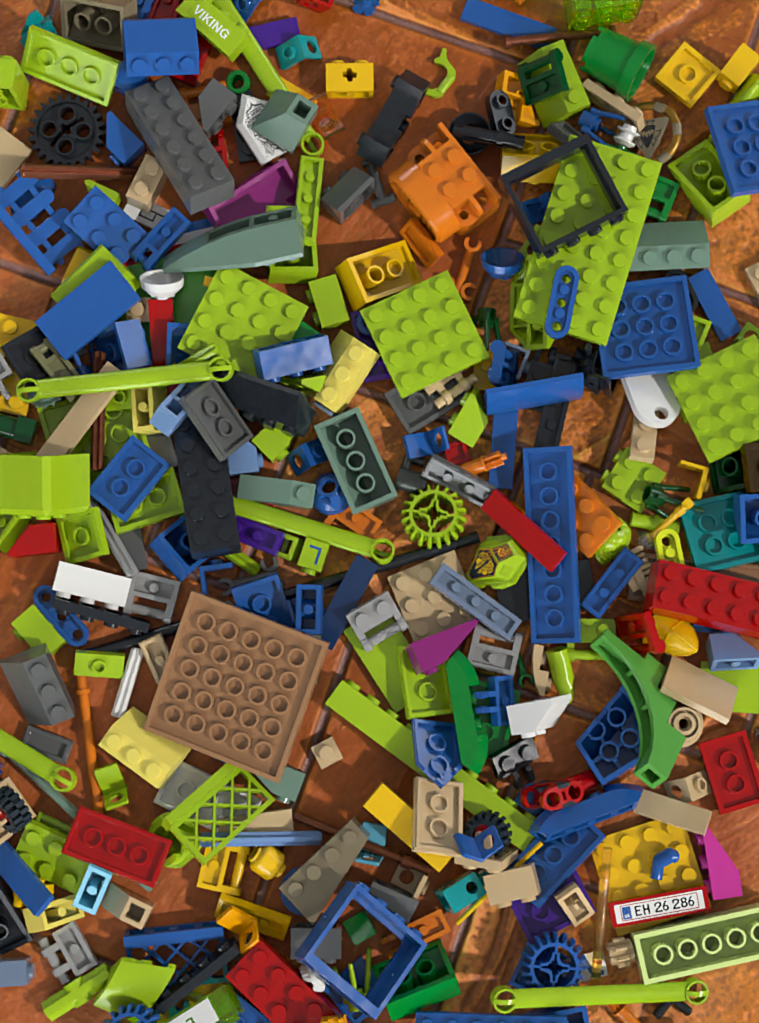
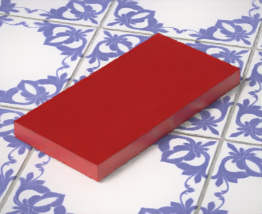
M80 805L61 853L89 864L92 863L112 873L155 889L173 841Z

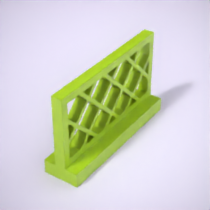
M226 763L164 818L161 826L167 832L171 831L204 866L270 806L275 799L250 772ZM239 773L247 780V788L234 787V778ZM219 791L230 792V803H216V794ZM234 792L247 793V805L233 804ZM251 793L261 794L266 802L261 806L251 805ZM201 807L212 808V820L198 819V810ZM216 808L229 809V821L216 820ZM233 809L247 810V819L244 822L233 821ZM183 823L194 824V836H184L178 828ZM198 824L212 825L211 837H199ZM216 825L229 826V836L226 838L215 837ZM198 841L211 842V852L206 857L197 850ZM215 842H221L217 847H215Z

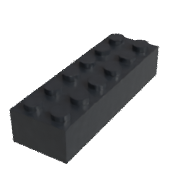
M187 416L182 424L173 432L192 558L193 560L242 553L228 460L225 459L219 462L189 416Z

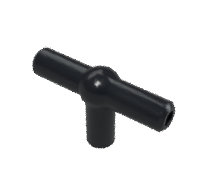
M684 1001L660 1002L652 1012L657 1019H661L671 1005L676 1007L685 1016H689L692 1013V1008Z

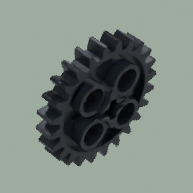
M70 93L67 94L64 100L58 94V101L55 102L49 97L50 104L48 106L41 102L43 110H34L38 118H30V122L35 127L28 128L29 133L33 134V136L29 137V141L36 143L32 146L34 152H39L37 154L40 160L45 158V164L53 162V164L77 165L79 163L86 165L85 160L87 159L94 162L93 153L101 154L97 147H105L104 141L100 138L106 137V132L102 131V129L106 128L105 122H99L103 119L101 113H96L98 110L96 105L90 107L88 99L81 103L82 100L79 95L73 100ZM68 112L74 113V116H73L72 119H70V120H64V119H63V116H64L66 113H68ZM56 128V132L52 136L45 135L47 129ZM83 129L90 130L88 136L79 137V133ZM65 130H68L69 132L71 131V134H70V135H67L66 133L64 134V131H65ZM65 145L72 146L68 153H62L61 149Z

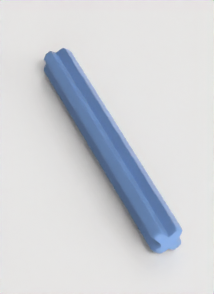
M319 830L240 832L225 847L320 845L322 833ZM202 832L200 837H211L212 832ZM215 832V837L217 838L229 836V832ZM200 841L201 847H211V842ZM215 842V847H217L221 842Z

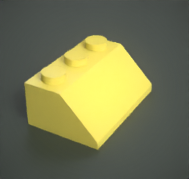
M342 329L330 345L333 364L326 365L325 370L313 372L314 374L326 375L321 392L305 391L312 398L339 415L344 412L380 357V354Z
M132 706L110 727L98 745L151 785L164 789L191 748L144 730L143 727L147 715Z

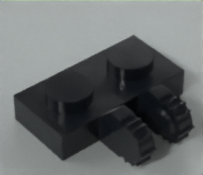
M533 737L519 738L488 756L495 778L501 780L509 776L513 787L517 790L523 787L522 779L517 773V770L520 768L524 778L529 783L536 780L534 771L529 763L540 757Z

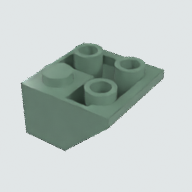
M276 89L252 125L251 130L292 154L317 116L319 106L298 93Z

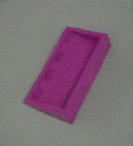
M276 159L234 186V198L204 209L203 212L213 228H217L235 220L265 213L266 206H295L297 180L286 159Z

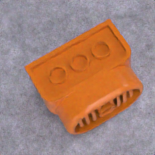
M442 122L437 124V131L427 139L423 138L420 140V144L409 152L407 161L388 176L389 183L400 202L412 217H417L437 243L444 242L454 233L458 235L469 234L498 211L501 201L500 194Z

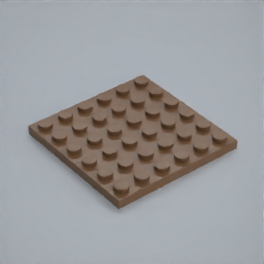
M192 590L143 729L273 782L280 783L330 642Z

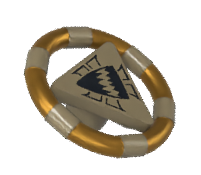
M647 101L636 104L634 106L638 107L642 112L654 110L666 115L665 117L644 120L645 127L638 133L640 136L633 138V141L646 158L660 162L663 165L672 158L680 145L682 138L680 119L672 108L663 103ZM620 120L616 125L614 136H619L621 132L617 126L623 127L624 125ZM671 121L673 134L671 144L667 150L652 159Z

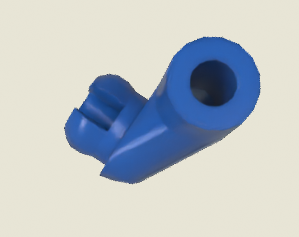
M665 848L655 854L652 860L650 878L662 880L664 867L678 862L679 852L672 848Z

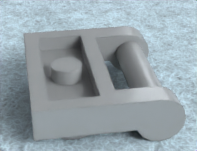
M138 572L131 578L123 613H136L163 620L165 624H171L182 582ZM135 596L166 603V611L134 603Z
M387 590L344 614L367 653L373 650L372 647L400 630L403 632L409 628ZM394 616L395 623L368 639L364 634L366 631Z
M478 623L473 630L467 659L473 667L514 676L523 633L516 632L508 641H505L495 632ZM480 636L512 643V650L479 643Z

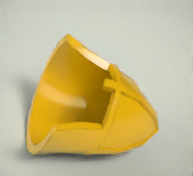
M659 615L653 616L659 638L666 644L664 653L671 656H689L697 653L699 640L695 629L690 623ZM643 638V643H648L646 638Z

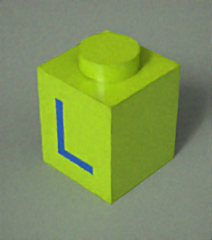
M306 537L297 564L299 567H302L301 572L315 576L316 572L321 574L330 545Z

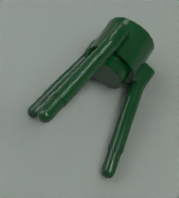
M482 307L477 309V316H473V323L476 329L479 325V329L484 330V346L488 351L490 330H493V326L495 339L501 340L499 318L496 317V309Z
M653 482L652 485L649 484L645 487L642 494V502L646 503L645 508L655 511L666 519L669 514L658 508V506H663L666 502L679 506L682 505L683 501L667 497V493L664 490L689 492V487L661 485ZM696 505L690 508V510L701 513L705 511L704 508Z

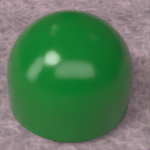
M234 70L228 74L226 86L234 94H242L250 88L251 81L245 72ZM242 80L244 82L243 86L237 89L235 82Z

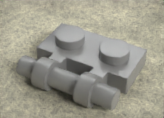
M75 920L52 933L56 943L51 945L47 937L38 941L42 949L41 954L44 958L47 957L53 968L52 973L54 977H58L62 985L71 980L66 972L69 969H72L77 977L99 963ZM59 949L67 960L64 964L60 962L55 953Z

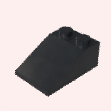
M1 875L0 956L33 940L32 934H28L26 922L20 908L13 906V892Z

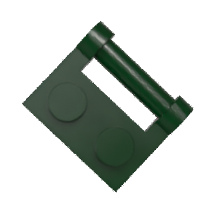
M559 48L550 50L549 54L530 63L524 62L517 66L527 106H533L569 90L562 64L563 54ZM551 64V70L531 78L530 75L533 71Z

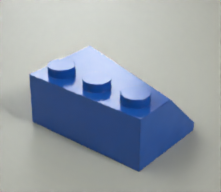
M623 685L575 743L601 788L636 767L640 747L639 727L634 707Z

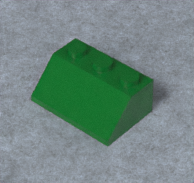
M441 939L428 943L386 1004L392 1021L461 994L456 975ZM390 959L371 966L376 979Z

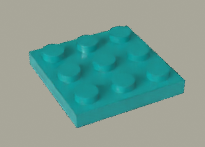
M745 489L693 501L696 506L704 508L705 511L701 513L689 509L679 517L693 567L716 572L759 562V543L740 544L734 521L733 493H744Z

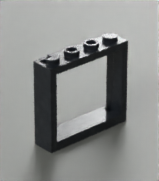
M588 133L500 175L498 180L502 192L538 259L544 256L546 259H549L559 253L558 249L566 245L568 248H571L581 242L580 238L586 235L593 237L603 231L602 227L608 224L611 226L619 224L624 220L623 217L628 211ZM582 151L613 212L542 246L511 186Z

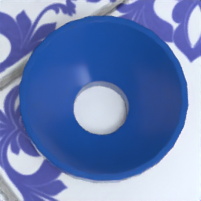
M495 247L485 250L481 254L480 261L482 268L492 278L508 280L523 268L524 255L515 249Z
M334 472L325 473L313 482V484H316L313 506L317 511L326 515H335L349 507ZM331 482L336 485L335 490L331 493H324L322 491L326 483Z

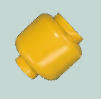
M255 846L248 858L250 869L265 880H270L275 876L277 878L280 877L286 868L284 853L274 846Z

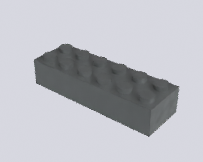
M169 76L125 92L127 113L190 215L234 198V178Z

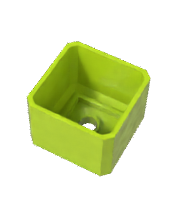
M39 451L0 453V514L16 515L17 519H30L32 516L36 517V520H50L51 516L52 518H66L67 514L86 512L90 507V453L71 452L68 455L36 456Z

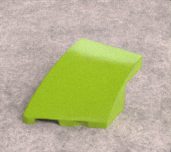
M121 957L111 967L107 985L95 997L93 1005L110 1013L112 1011L118 1012L119 1006L127 1008L129 1003H134L136 1007L138 1004H144L145 1010L151 1008L175 972L176 965L169 963L168 967L152 965L150 960ZM131 1017L127 1020L133 1023H137L139 1019L136 1017Z

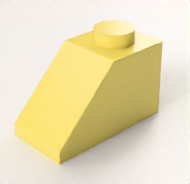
M76 894L53 899L40 916H34L28 908L22 909L28 934L46 931L85 917L83 910L72 906Z

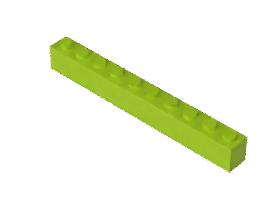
M349 679L347 682L342 680L325 704L422 777L429 778L415 764L411 724L407 723L404 726L398 721L399 715L389 708L385 712L378 706L380 701L371 694L365 697L358 692L361 687ZM468 768L465 770L461 769L450 781L463 783V807L473 815L481 811L492 810V813L499 812L498 817L500 818L505 816L507 819L504 823H510L511 825L508 828V831H512V836L509 837L511 843L524 852L534 838L528 831L536 817L528 811L523 815L516 809L518 807L517 803L509 797L503 800L497 795L499 790L489 782L483 785L476 780L479 776Z

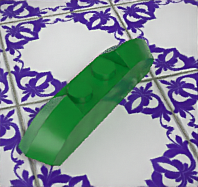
M457 650L447 662L446 671L460 758L464 766L479 775L488 753V734L479 735L478 730H482L480 715L476 716L474 706L478 705V698H474V692L476 691H472L471 687L480 684L471 662L463 653Z

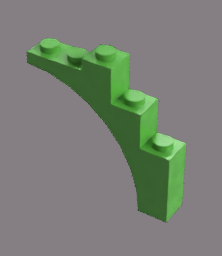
M606 628L592 641L590 647L606 661L627 691L634 707L640 738L639 756L633 774L654 789L668 779L686 739L684 735L667 723L676 702L669 696L659 692L658 685L666 667L649 653L641 657Z

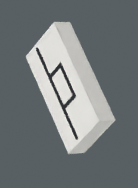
M128 203L123 210L136 223L151 230L169 212V210L155 203L150 213Z

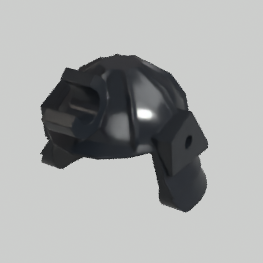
M585 342L583 350L577 347L574 352L575 357L579 359L576 371L577 373L583 372L585 387L597 395L601 391L604 395L612 398L618 379L610 380L602 376L599 347L593 348L589 342Z

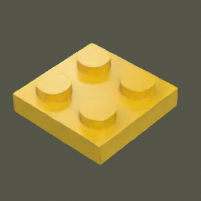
M684 41L655 76L654 81L691 109L717 78L721 70Z

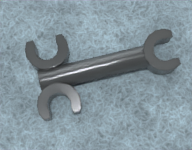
M276 556L273 557L274 564L272 567H266L264 560H260V566L266 572L236 580H230L229 578L220 579L219 584L228 583L230 585V589L227 592H223L222 596L232 595L231 587L276 572L278 573L277 567L279 562ZM280 579L282 588L284 589V588H285V584H284V582L282 581V579Z

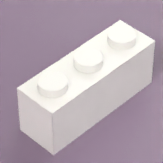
M59 561L51 590L56 591L55 596L70 599L71 595L80 596V602L94 605L96 600L104 602V608L118 611L119 606L125 607L132 579Z

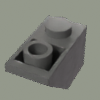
M214 78L198 96L202 127L208 139L212 134L216 135L221 130L223 120L227 115L230 117L238 106L236 94Z

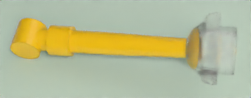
M687 497L681 503L682 505L676 507L674 512L652 532L640 530L638 532L639 545L643 546L645 550H655L654 537L657 533L666 529L678 517L686 513V510L693 507L695 503Z

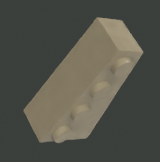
M355 817L351 818L279 887L280 891L312 926L371 835Z

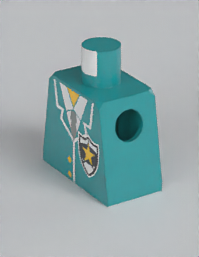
M482 869L478 873L468 870L433 890L445 912L455 914L485 895L487 892L484 888L483 876L489 872L486 869ZM467 883L470 884V890L468 892L466 890Z

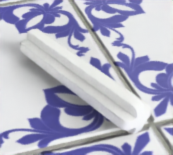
M131 648L111 712L113 717L120 718L127 711L143 659V653L139 648Z

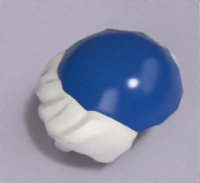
M305 964L299 967L303 980L313 984V991H325L327 993L331 990V986Z

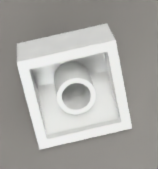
M571 694L506 706L511 735L521 734V738L524 739L545 734L547 728L555 726L571 700Z

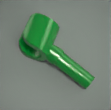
M519 653L517 660L520 673L518 683L524 688L522 684L524 677L530 678L531 685H533L534 679L527 673L521 653Z

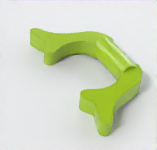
M446 48L442 49L440 57L434 59V64L445 68L447 75L437 88H428L425 96L433 99L444 96V93L456 79V71L447 59Z

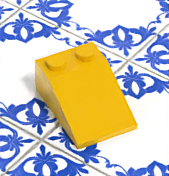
M405 240L347 258L335 268L353 312L367 308L423 281Z

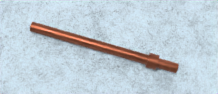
M295 811L293 814L294 821L333 836L340 830V828L301 812ZM369 840L366 841L362 848L401 864L400 867L410 870L411 868L428 876L430 874L432 866L415 860V856L405 853L403 855Z

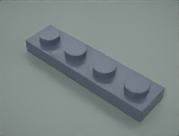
M445 563L441 564L428 583L471 616L477 618L478 621L505 641L511 638L522 622L521 619Z

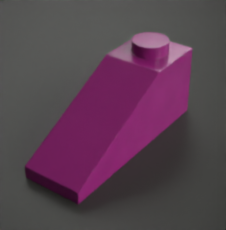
M477 618L409 644L405 649L416 675L424 672V675L428 676L438 672V667L447 660L478 624Z

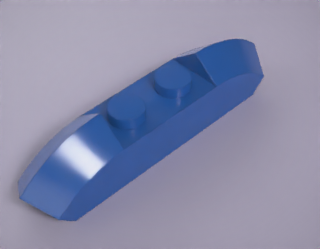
M627 783L603 786V794L595 792L589 795L587 800L564 807L563 809L543 811L534 820L528 832L536 839L546 843L636 809L644 788Z

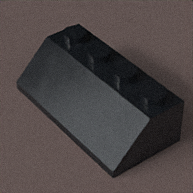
M229 370L215 371V377L224 378L228 375ZM234 370L233 376L228 381H217L244 421L248 423L258 422L269 430L279 429L289 437L297 435L304 438L316 414V411L300 391Z

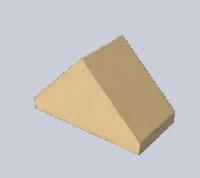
M571 881L553 894V897L575 927L595 913L574 881Z

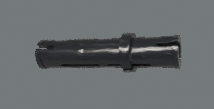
M454 123L452 132L455 139L496 146L497 149L504 147L520 151L524 149L526 138L525 135L506 133L502 129L495 131Z

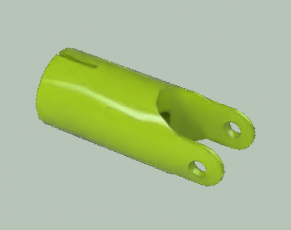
M558 646L548 649L546 654L553 684L559 695L571 694V700L568 703L570 704L574 696V674L567 646Z

